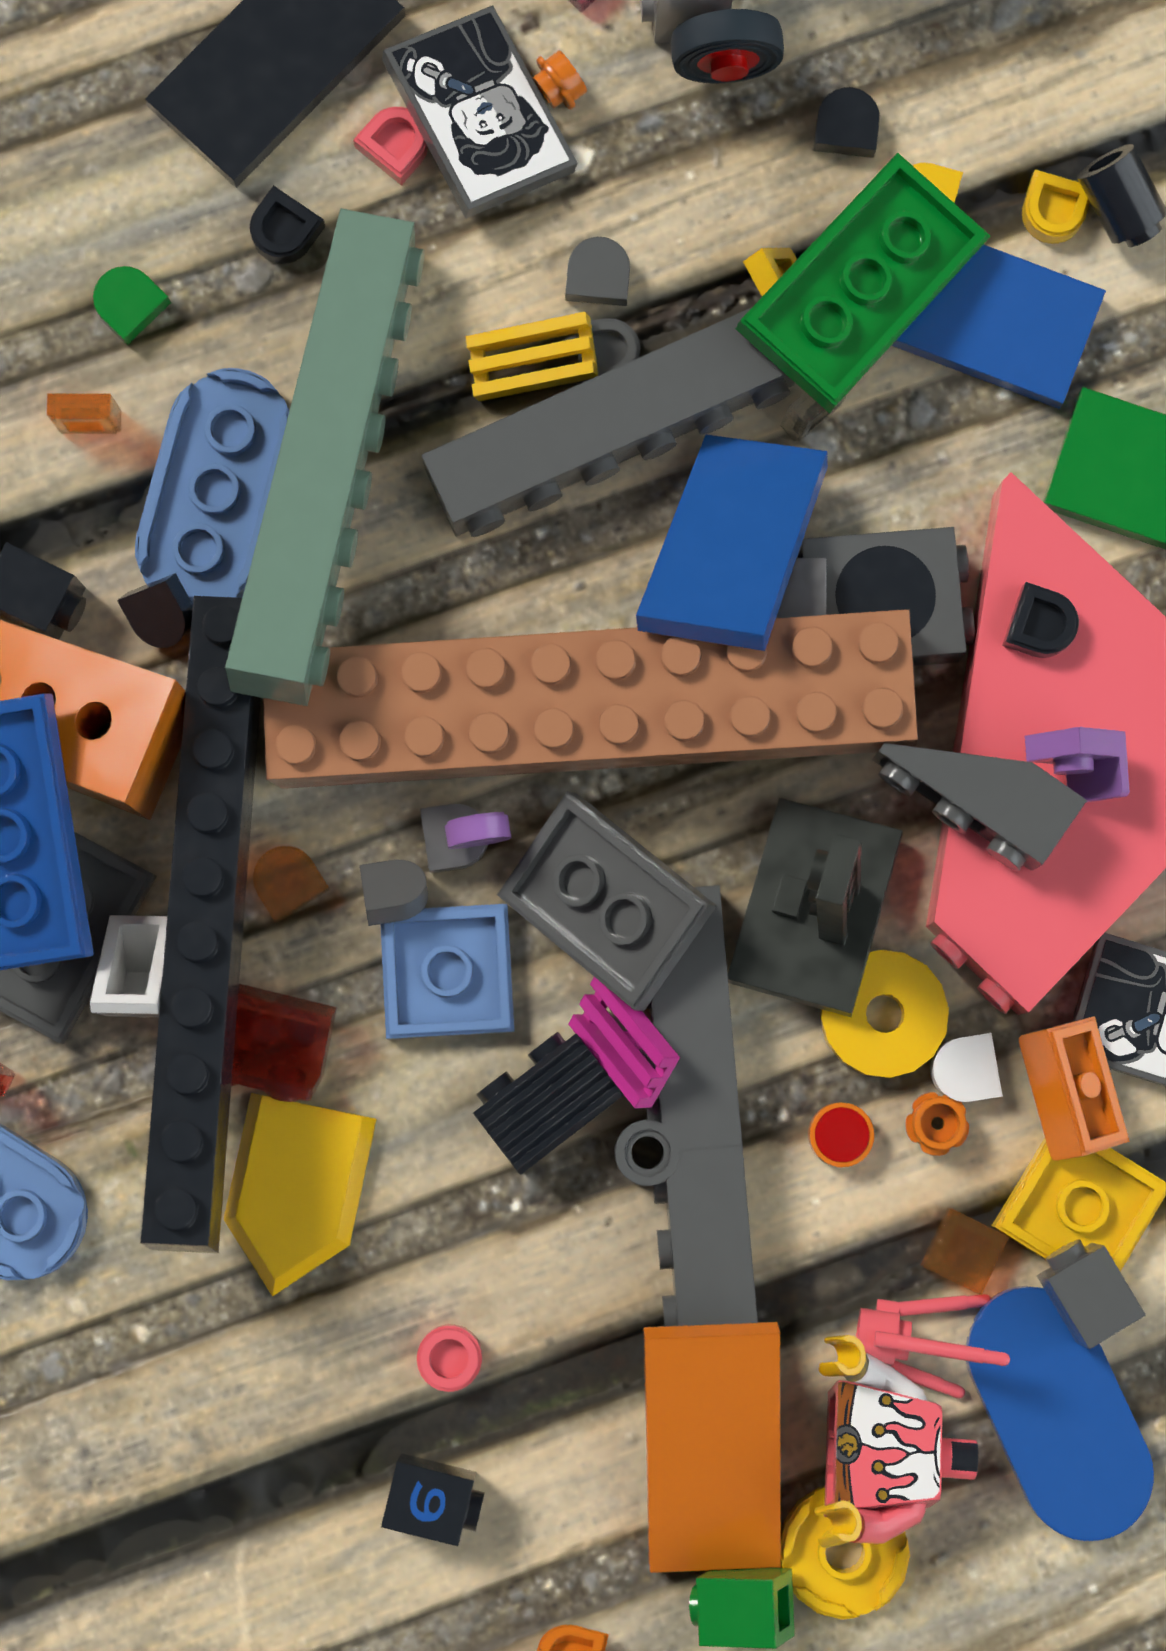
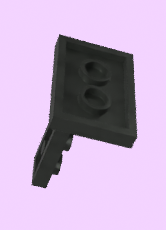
M779 798L728 972V983L852 1017L903 830Z

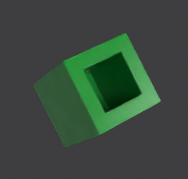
M792 1568L710 1570L696 1578L697 1585L693 1586L690 1594L689 1612L692 1624L698 1626L699 1646L776 1649L795 1636Z

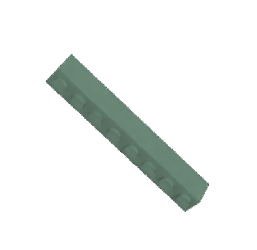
M340 208L225 666L231 692L308 706L312 685H324L329 665L330 648L323 647L322 643L327 625L337 627L340 620L344 588L336 587L341 566L351 568L354 561L358 530L352 529L350 526L355 508L365 510L372 481V472L364 471L368 451L378 453L382 444L385 415L378 414L382 395L392 397L394 393L399 360L391 358L395 340L405 341L410 326L412 304L404 302L408 285L418 287L423 271L425 250L415 248L414 222Z

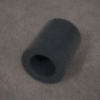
M1129 144L1114 149L1094 160L1079 172L1077 179L1111 243L1117 244L1125 241L1128 247H1135L1152 239L1162 230L1159 222L1166 216V206L1134 145Z

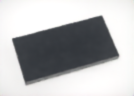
M242 0L145 98L148 108L237 188L406 16L405 9L397 0Z

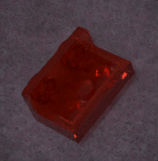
M239 983L231 1086L241 1085L262 1090L269 1097L284 1102L311 1101L324 1076L337 1007Z

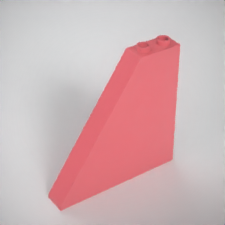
M1010 472L992 496L974 612L975 640L972 645H969L953 752L1026 761V735L1075 727L1125 731L1130 792L1126 797L1086 802L1044 864L1032 871L1024 865L1019 871L1005 866L987 852L986 848L990 842L978 833L968 828L963 834L942 822L926 927L936 936L930 944L954 968L959 969L965 964L982 980V983L977 987L978 991L997 1010L1006 1014L1012 1009L1017 1015L1029 1013L1166 869V616ZM1025 582L1064 595L1071 601L1077 611L1079 619L1077 634L1071 644L1055 656L1047 658L1034 657L1002 646L1022 585ZM1033 762L1067 786L1066 775L1054 774L1053 764Z

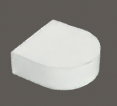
M992 1033L953 1039L938 1048L932 1058L930 1072L933 1084L942 1095H946L950 1099L959 1102H972L1003 1096Z

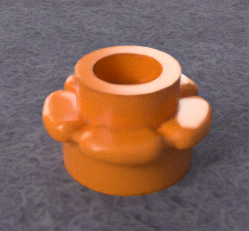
M560 50L546 60L539 56L536 59V63L541 72L532 77L538 90L553 109L562 102L566 108L573 109L576 106L574 101L587 92L582 78Z
M935 1092L925 1093L913 1102V1112L906 1118V1132L912 1142H918L921 1145L923 1152L933 1156H941L947 1154L951 1147H960L965 1142L969 1133V1123L966 1121V1108L962 1102L950 1099L946 1095L938 1096ZM935 1117L943 1120V1127L939 1130L934 1129L931 1125Z

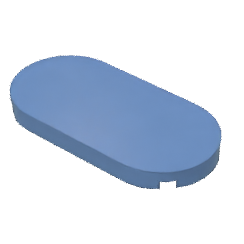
M223 368L206 374L207 377L199 379L194 385L193 383L189 384L176 398L168 417L137 531L135 558L145 583L149 584L176 573L192 605L194 596L243 598L290 411L285 400L267 379L244 369Z
M0 1123V1279H36L59 1269L78 1249L87 1226V1201L80 1182L65 1164Z

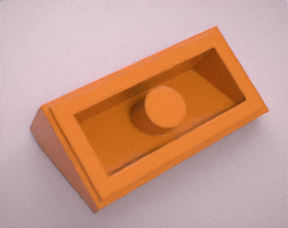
M1095 1016L1024 1034L1019 1037L1020 1049L1052 1160L1058 1161L1082 1157L1130 1142Z

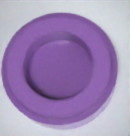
M490 812L460 817L448 821L444 826L448 849L489 845L512 838L508 815H505L504 812Z

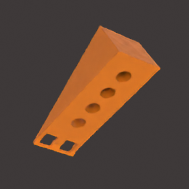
M0 620V701L44 693L53 694V699H56L55 713L67 788L151 820L181 748L186 690L175 679ZM111 722L107 733L98 738L101 728Z

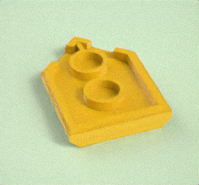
M251 1093L223 1220L272 1297L350 1246L374 1136L376 1118Z

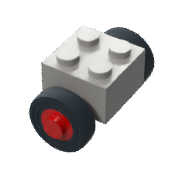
M640 0L641 21H653L654 44L671 43L674 69L678 75L685 79L712 84L740 82L769 73L778 67L783 60L784 41L780 22L768 13L748 9H732L733 0Z

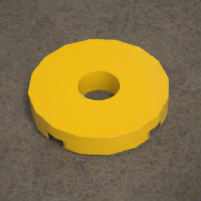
M877 950L869 953L852 1017L820 1009V1020L827 1045L841 1063L867 1076L891 1078L914 1072L936 1054L947 1033L949 1007L942 984L927 965L903 952ZM876 996L891 997L898 1003L901 1009V1021L896 1029L891 1032H879L868 1023L866 1016L867 1006Z
M825 1486L818 1487L799 1499L783 1521L781 1529V1568H792V1585L795 1596L818 1614L846 1620L858 1618L859 1615L868 1614L874 1609L877 1611L892 1600L905 1581L910 1559L906 1532L901 1533L884 1544L861 1543V1557L850 1568L840 1569L832 1566L826 1559V1548L821 1547L818 1542V1538L829 1536L833 1533L830 1519L824 1517V1514L815 1515L814 1513L815 1508L825 1505Z

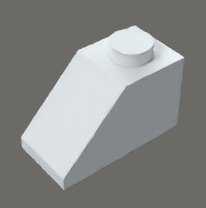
M110 915L90 1000L91 1013L117 1017H159L167 916Z

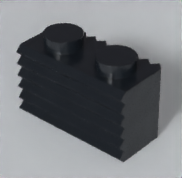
M559 1032L555 1033L528 1054V1057L535 1064L532 1068L515 1081L506 1071L476 1094L484 1105L473 1112V1114L520 1175L623 1096V1093L577 1034H574L565 1041Z

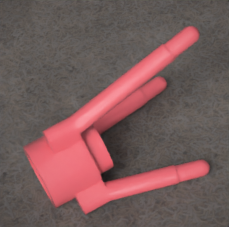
M988 1294L902 1302L877 1299L876 1310L860 1308L856 1337L864 1345L865 1352L890 1365L913 1383L959 1399L965 1396V1389L962 1386L898 1362L895 1359L907 1361L909 1352L999 1366H1006L1010 1362L1009 1355L1004 1352L911 1337L912 1322L900 1320V1316L982 1308L991 1299Z

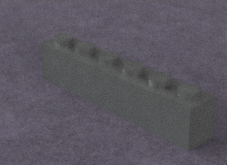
M751 308L422 454L425 471L455 536L468 531L471 537L489 533L505 523L503 516L523 506H527L528 511H536L547 507L563 496L561 492L563 488L581 480H584L586 486L598 484L618 473L620 470L618 464L639 454H641L643 460L656 458L673 449L677 445L675 440L677 437L695 429H698L700 435L714 432L729 424L734 419L732 413L753 403L757 409H764L785 399L791 393L789 387L793 386L795 382L735 329L739 321Z

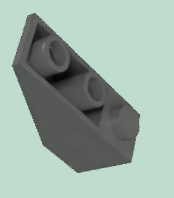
M884 743L872 759L883 767L879 772V776L886 783L905 795L911 796L916 790L936 804L932 812L938 819L960 833L964 834L968 828L978 833L990 842L986 848L987 852L999 862L1015 871H1019L1023 865L1031 871L1043 865L1087 802L1085 798L1033 762Z

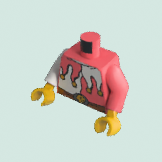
M852 1335L825 1337L824 1342L834 1346L837 1351L838 1361L820 1363L819 1372L827 1377L844 1376L847 1381L838 1380L828 1391L825 1505L815 1508L814 1513L815 1515L824 1514V1517L830 1519L833 1533L832 1535L818 1538V1542L823 1548L844 1543L884 1544L921 1523L926 1508H930L940 1500L942 1478L975 1480L979 1459L978 1444L976 1440L942 1438V1408L936 1403L927 1401L922 1388L890 1365L866 1353L864 1345L857 1337Z

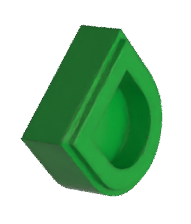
M129 266L116 267L104 273L97 281L93 292L94 306L100 318L126 345L133 341L171 304L169 297L144 272Z

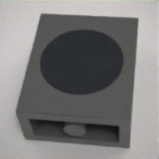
M954 527L803 539L798 558H826V615L909 609L913 666L958 663L966 653V645L974 643L975 625L973 611L971 607H962L960 583L968 582V554L965 545H956Z

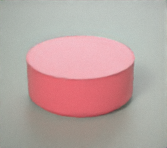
M455 1324L438 1326L424 1337L418 1348V1370L426 1383L437 1390L445 1392L461 1390L471 1384L480 1371L483 1357L481 1345L476 1336L463 1326Z

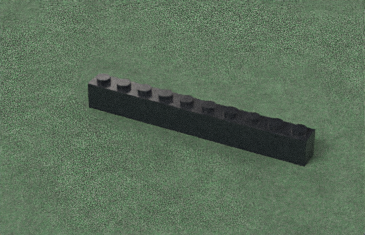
M194 596L140 1240L141 1244L154 1251L219 1253L261 697L231 692L225 666L242 598Z

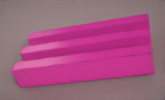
M593 977L590 985L595 990V993L584 994L579 1003L584 1013L573 1014L568 1025L580 1037L634 1108H652L678 1063L680 1056L642 1011L632 1009L597 978ZM607 1007H609V1009L614 1013V1015L627 1029V1031H623L621 1029V1027L617 1024V1022L606 1010ZM641 1048L656 1065L655 1069L639 1051Z

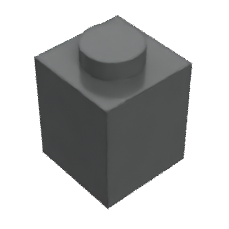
M1080 1239L1068 1243L1046 1258L1050 1268L1037 1275L1076 1343L1087 1349L1093 1348L1146 1316L1104 1245L1090 1243L1084 1246Z

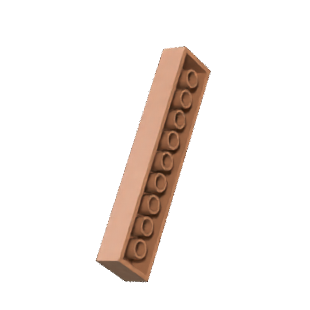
M909 609L776 618L765 651L638 631L637 627L330 647L329 665L324 685H312L308 706L263 698L266 780L281 789L878 752L884 743L916 747L918 740Z

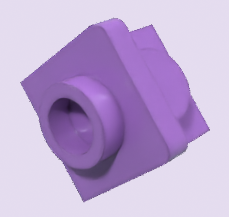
M1075 727L1025 736L1026 761L1053 764L1054 774L1066 775L1067 787L1085 798L1087 802L1128 796L1130 788L1125 731Z

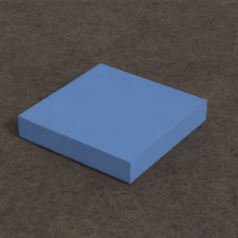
M508 904L424 908L419 914L410 919L380 924L386 1039L515 1032Z

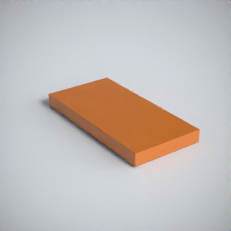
M778 1322L644 1327L648 1560L650 1573L781 1567L780 1331Z

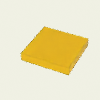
M1044 1138L993 1222L992 1227L1044 1260L1059 1248L1078 1239L1082 1241L1084 1246L1090 1243L1104 1245L1121 1272L1166 1196V1182L1112 1148L1082 1157L1058 1161L1052 1160L1046 1139Z

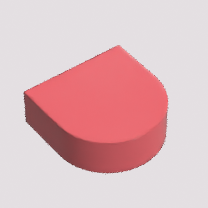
M397 106L381 110L353 140L354 146L358 151L401 186L422 163L428 152V146L410 112L405 107Z

